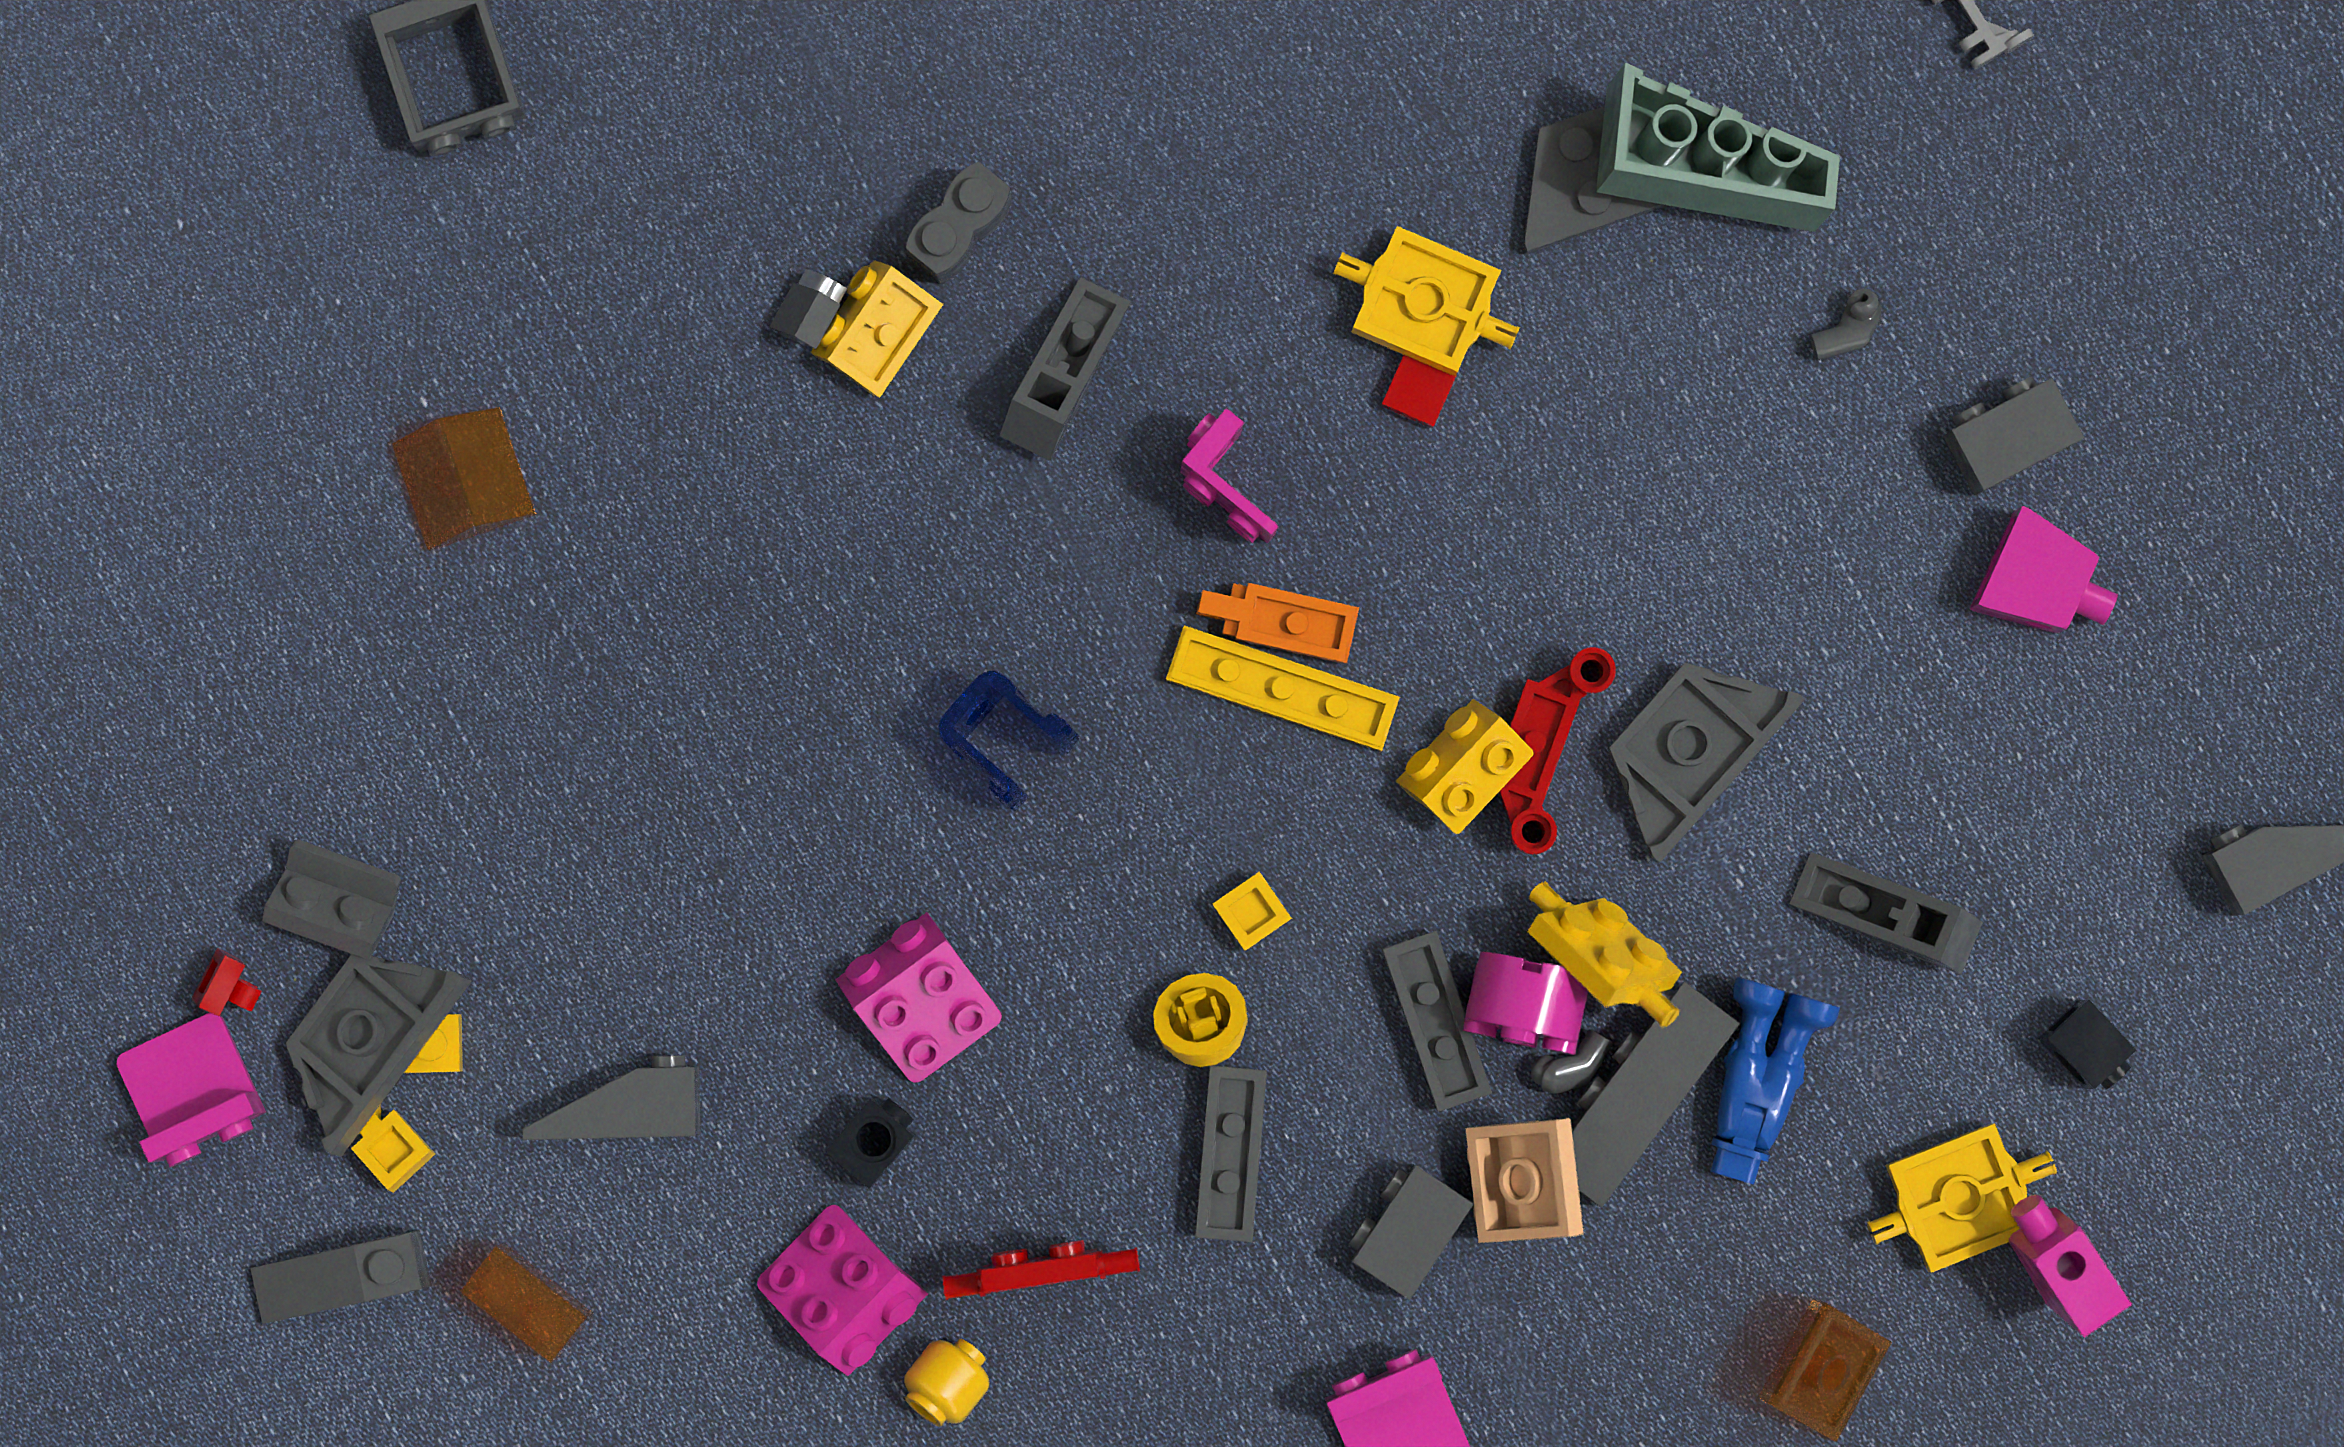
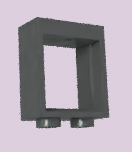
M412 0L369 15L411 144L419 153L428 150L430 156L446 154L462 146L460 139L481 132L484 138L500 136L516 128L514 121L526 118L488 0ZM476 17L504 102L426 128L398 43Z

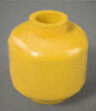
M958 1339L954 1345L943 1340L932 1341L904 1377L905 1387L909 1392L905 1397L906 1402L920 1416L938 1427H941L944 1422L952 1424L963 1422L989 1389V1377L981 1367L986 1358L977 1348L963 1339Z

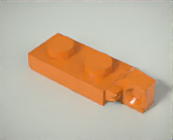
M1233 583L1230 596L1202 590L1197 607V615L1225 621L1222 634L1235 637V640L1341 664H1347L1359 608L1252 583H1248L1247 586Z

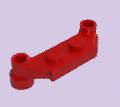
M1596 647L1585 648L1572 658L1568 666L1539 683L1527 679L1523 687L1510 727L1533 750V756L1498 793L1510 824L1511 841L1524 854H1541L1547 851L1556 840V823L1552 816L1543 810L1542 805L1580 700L1588 694H1598L1612 684L1615 678L1616 666L1614 660L1603 649ZM1592 663L1598 668V681L1588 682L1583 679L1581 675L1582 664ZM1533 822L1540 827L1541 838L1537 843H1530L1524 839L1522 828L1525 823Z

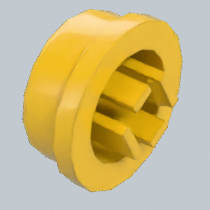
M1209 973L1186 975L1171 983L1159 996L1153 1012L1154 1029L1163 1047L1183 1063L1197 1067L1217 1065L1230 1058L1240 1047L1248 1022L1246 1003L1237 986L1222 976Z

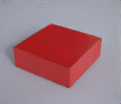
M1404 355L1381 406L1433 429L1456 377Z

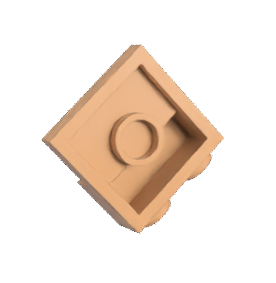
M1570 1118L1466 1128L1467 1160L1470 1165L1474 1199L1473 1215L1477 1226L1478 1243L1583 1235Z

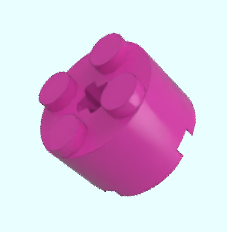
M1480 952L1462 1031L1496 1038L1497 1029H1501L1500 1037L1503 1038L1504 1042L1537 1048L1538 1039L1543 1038L1541 1048L1575 1055L1588 990L1564 967L1524 961V958Z

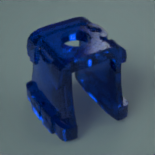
M988 670L979 675L945 712L938 724L939 735L962 760L965 758L990 780L989 790L1002 804L1007 805L1016 812L1029 799V796L1012 779L966 740L968 736L1003 698L1066 755L1074 748L1080 737L1057 714L1050 713L1045 716L1006 676L997 671Z

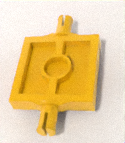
M1399 226L1396 227L1387 250L1375 261L1374 265L1342 252L1333 273L1364 286L1363 305L1353 326L1352 333L1455 377L1466 351L1478 340L1479 336L1508 347L1511 350L1520 329L1518 326L1516 327L1488 315L1490 312V295L1501 272L1500 269Z
M1546 881L1539 883L1529 895L1530 901L1534 902L1544 913L1537 915L1527 932L1605 1007L1620 1003L1642 1006L1662 1028L1669 1026L1677 1018L1680 1010L1660 992L1672 989L1682 971L1667 958V953L1661 945L1646 938L1628 921V916L1621 907L1607 901L1605 898L1574 905L1563 900Z
M1990 1123L1886 1164L1885 1166L1897 1193L1898 1211L1866 1222L1870 1232H1874L1891 1225L1887 1229L1871 1234L1875 1245L1907 1232L1917 1244L1927 1271L1932 1273L2008 1243L2011 1234L2020 1229L2011 1215V1210L2019 1201L2027 1197L2026 1185L2052 1174H2057L2055 1164H2049L2033 1171V1168L2053 1161L2048 1151L2017 1163L2005 1150L1995 1123Z

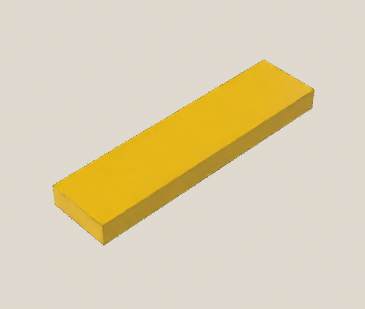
M1185 625L1183 626L1166 677V681L1380 752L1383 749L1400 698L1399 696Z

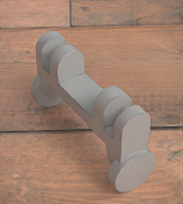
M1932 0V2L1934 3V5H1937V4L1941 3L1942 1H1944V0ZM1957 0L1976 32L1958 43L1961 49L1966 53L1981 43H1984L1988 51L1978 55L1970 62L1974 70L2002 53L2007 54L2034 37L2030 28L2019 33L2018 30L2010 31L1986 21L1973 0Z

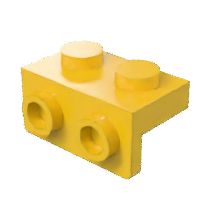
M1472 699L1467 706L1456 710L1448 718L1444 730L1427 748L1419 750L1410 758L1405 771L1396 782L1412 798L1432 811L1449 830L1459 834L1533 756V750L1499 715Z

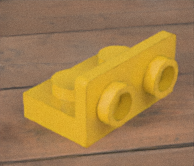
M874 260L869 267H862L853 276L847 287L848 298L835 314L817 349L813 348L811 353L820 360L831 364L872 395L880 398L943 304L894 267Z

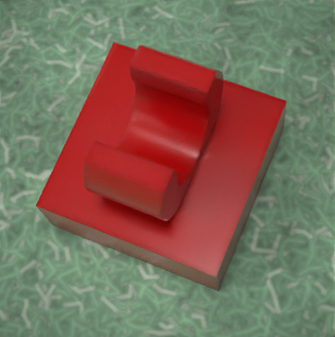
M217 948L191 999L199 1008L220 1016L227 1001L252 1012L262 991L257 989L256 985L239 978L245 964L238 957Z

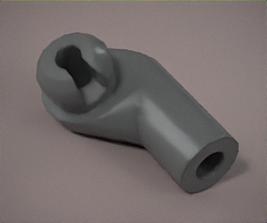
M1865 288L1853 291L1848 297L1847 305L1838 326L1810 334L1811 348L1817 361L1859 350L1869 344L1882 313L1881 304L1878 302V297L1873 291Z
M1589 1029L1575 1055L1556 1060L1549 1055L1540 1056L1532 1065L1531 1077L1535 1083L1542 1085L1544 1091L1553 1094L1586 1087L1592 1081L1614 1043Z

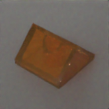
M500 407L437 418L392 443L428 551L536 515Z
M1813 1298L1758 1398L1837 1442L1892 1342L1831 1305Z

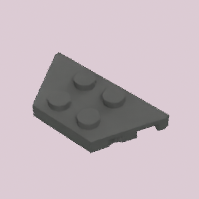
M1605 106L1539 128L1529 196L1526 233L1523 243L1525 254L1668 206L1596 192Z
M1684 663L1608 747L1609 754L1649 854L1657 864L1666 857L1804 702L1805 699L1800 694L1756 684L1751 680L1723 675L1707 668Z
M351 954L285 1043L294 1068L301 1073L303 1080L302 1090L308 1106L311 1109H315L318 1113L326 1135L321 1141L324 1149L329 1154L342 1157L472 982L469 977L457 972L442 971L406 962L386 960L375 956L367 960Z

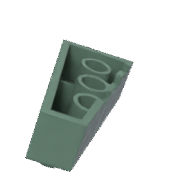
M1626 62L1607 86L1596 187L1597 193L1815 232L1835 210L1840 162L1839 155L1772 127L1770 130L1757 126L1742 119L1743 113L1724 105L1721 109H1718L1691 97L1690 90L1669 82L1667 86L1643 76L1644 70Z

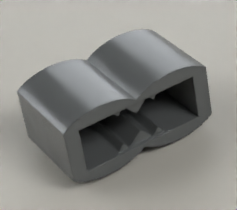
M980 162L974 163L962 170L949 185L944 196L943 205L926 213L912 229L906 245L909 259L939 284L955 277L969 262L976 241L990 235L1004 221L1012 201L1010 187Z

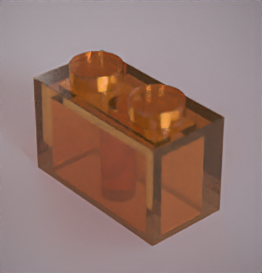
M505 1243L494 1247L460 1291L550 1363L562 1356L594 1314Z

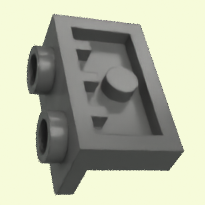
M296 839L289 849L286 870L265 904L262 922L370 960L394 916L401 878L378 867Z

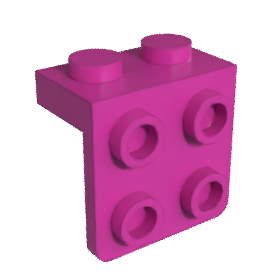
M1227 408L1218 418L1209 412L1188 437L1189 442L1187 446L1192 450L1182 461L1180 473L1185 476L1183 480L1185 483L1182 486L1206 507H1209L1213 501H1216L1230 514L1226 523L1250 543H1253L1257 537L1269 543L1276 534L1278 525L1212 471L1241 435L1244 422Z
M928 912L917 920H911L901 925L894 932L891 939L872 953L856 958L847 967L845 973L835 979L853 1009L911 1082L924 1080L996 1027L1002 1018L1000 1010L955 952Z
M207 1013L122 1053L117 1059V1068L149 1136L140 1141V1145L149 1163L166 1160L169 1168L179 1165L201 1154L198 1144L217 1135L222 1143L237 1138L254 1129L250 1120L267 1113L221 1015L217 1016Z
M837 1205L828 1206L760 1275L757 1282L759 1290L815 1352L847 1376L857 1367L868 1362L874 1355L877 1346L897 1326L908 1321L916 1311L917 1305L928 1295L915 1279L894 1264L851 1217Z
M1413 1349L1385 1362L1388 1371L1370 1379H1366L1364 1372L1347 1377L1333 1384L1332 1387L1335 1394L1325 1398L1345 1447H1470L1441 1380L1442 1376L1430 1353L1419 1356L1417 1349Z

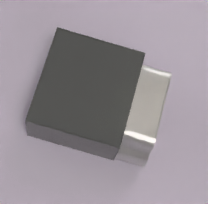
M806 269L799 283L793 282L769 327L792 341L817 349L841 305L839 302L847 288L823 274Z

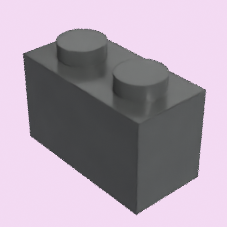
M2031 376L2004 390L2002 394L2006 402L1987 411L1981 402L1952 418L1956 428L1949 431L1943 438L1974 496L2084 439L2053 378L2037 385Z
M1414 1164L1408 1173L1400 1168L1396 1170L1380 1195L1388 1203L1376 1221L1366 1216L1348 1245L1356 1249L1350 1258L1352 1262L1409 1300L1473 1206L1472 1202Z

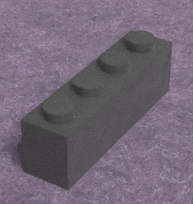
M1679 982L1674 989L1660 992L1680 1010L1677 1018L1669 1026L1662 1028L1652 1017L1640 1035L1631 1030L1611 1055V1058L1618 1062V1064L1604 1081L1596 1076L1577 1101V1104L1584 1108L1571 1125L1578 1191L1599 1207L1604 1206L1740 1024L1686 982Z

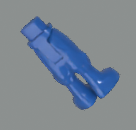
M1736 977L1733 986V998L1742 1009L1741 1029L1739 1038L1733 1042L1727 1055L1724 1057L1726 1072L1718 1108L1717 1136H1714L1711 1141V1145L1717 1147L1711 1172L1755 1184L1761 1160L1769 1161L1770 1154L1767 1151L1775 1143L1784 1125L1796 1090L1804 1083L1805 1064L1803 1054L1815 1031L1834 1025L1840 1007L1789 992L1777 1046L1769 1057L1766 1056L1765 1043L1772 1022L1782 1004L1785 991Z

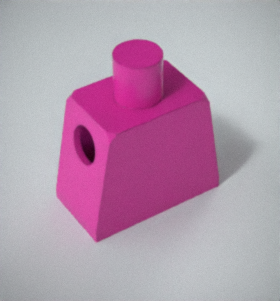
M2021 506L2013 511L1969 609L1977 613L2045 631L2061 633L2067 630L2075 613L2104 625L2114 608L2118 594L2090 582L2099 560V556L2031 509Z
M2040 1195L2028 1196L2012 1208L2011 1215L2020 1229L2011 1234L2008 1239L2009 1243L2047 1306L2080 1335L2086 1337L2132 1305L2083 1230L2058 1208H2048Z

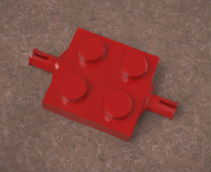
M1084 1240L1051 1244L1048 1247L1050 1256L1028 1259L1027 1248L996 1252L991 1256L992 1264L977 1268L976 1272L942 1276L945 1299L949 1300L950 1298L979 1294L980 1297H985L986 1293L1093 1278L1099 1277V1275L1100 1279H1106L1108 1275L1134 1271L1140 1272L1137 1247L1103 1253L1102 1250L1097 1251V1249L1085 1250Z

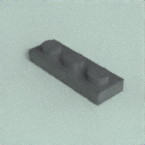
M1437 931L1382 949L1437 1112L1492 1094L1472 1033L1462 1031L1465 1012Z
M1210 1066L1195 1238L1253 1242L1267 1070Z

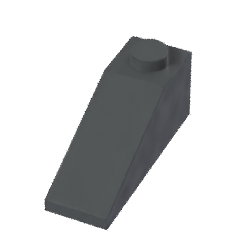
M1080 277L1016 391L999 435L1000 437L1051 461L1074 419L1131 301Z
M2238 824L2211 838L2215 848L2201 855L2232 915H2245L2343 863L2344 825L2260 827L2245 831L2242 824Z
M1810 852L1789 903L1795 908L1962 975L1983 924L1981 920L1959 906Z
M651 1056V1068H636L522 1128L523 1140L701 1135L700 1067H686L685 1056Z
M420 1230L250 1268L262 1324L381 1299L432 1286Z

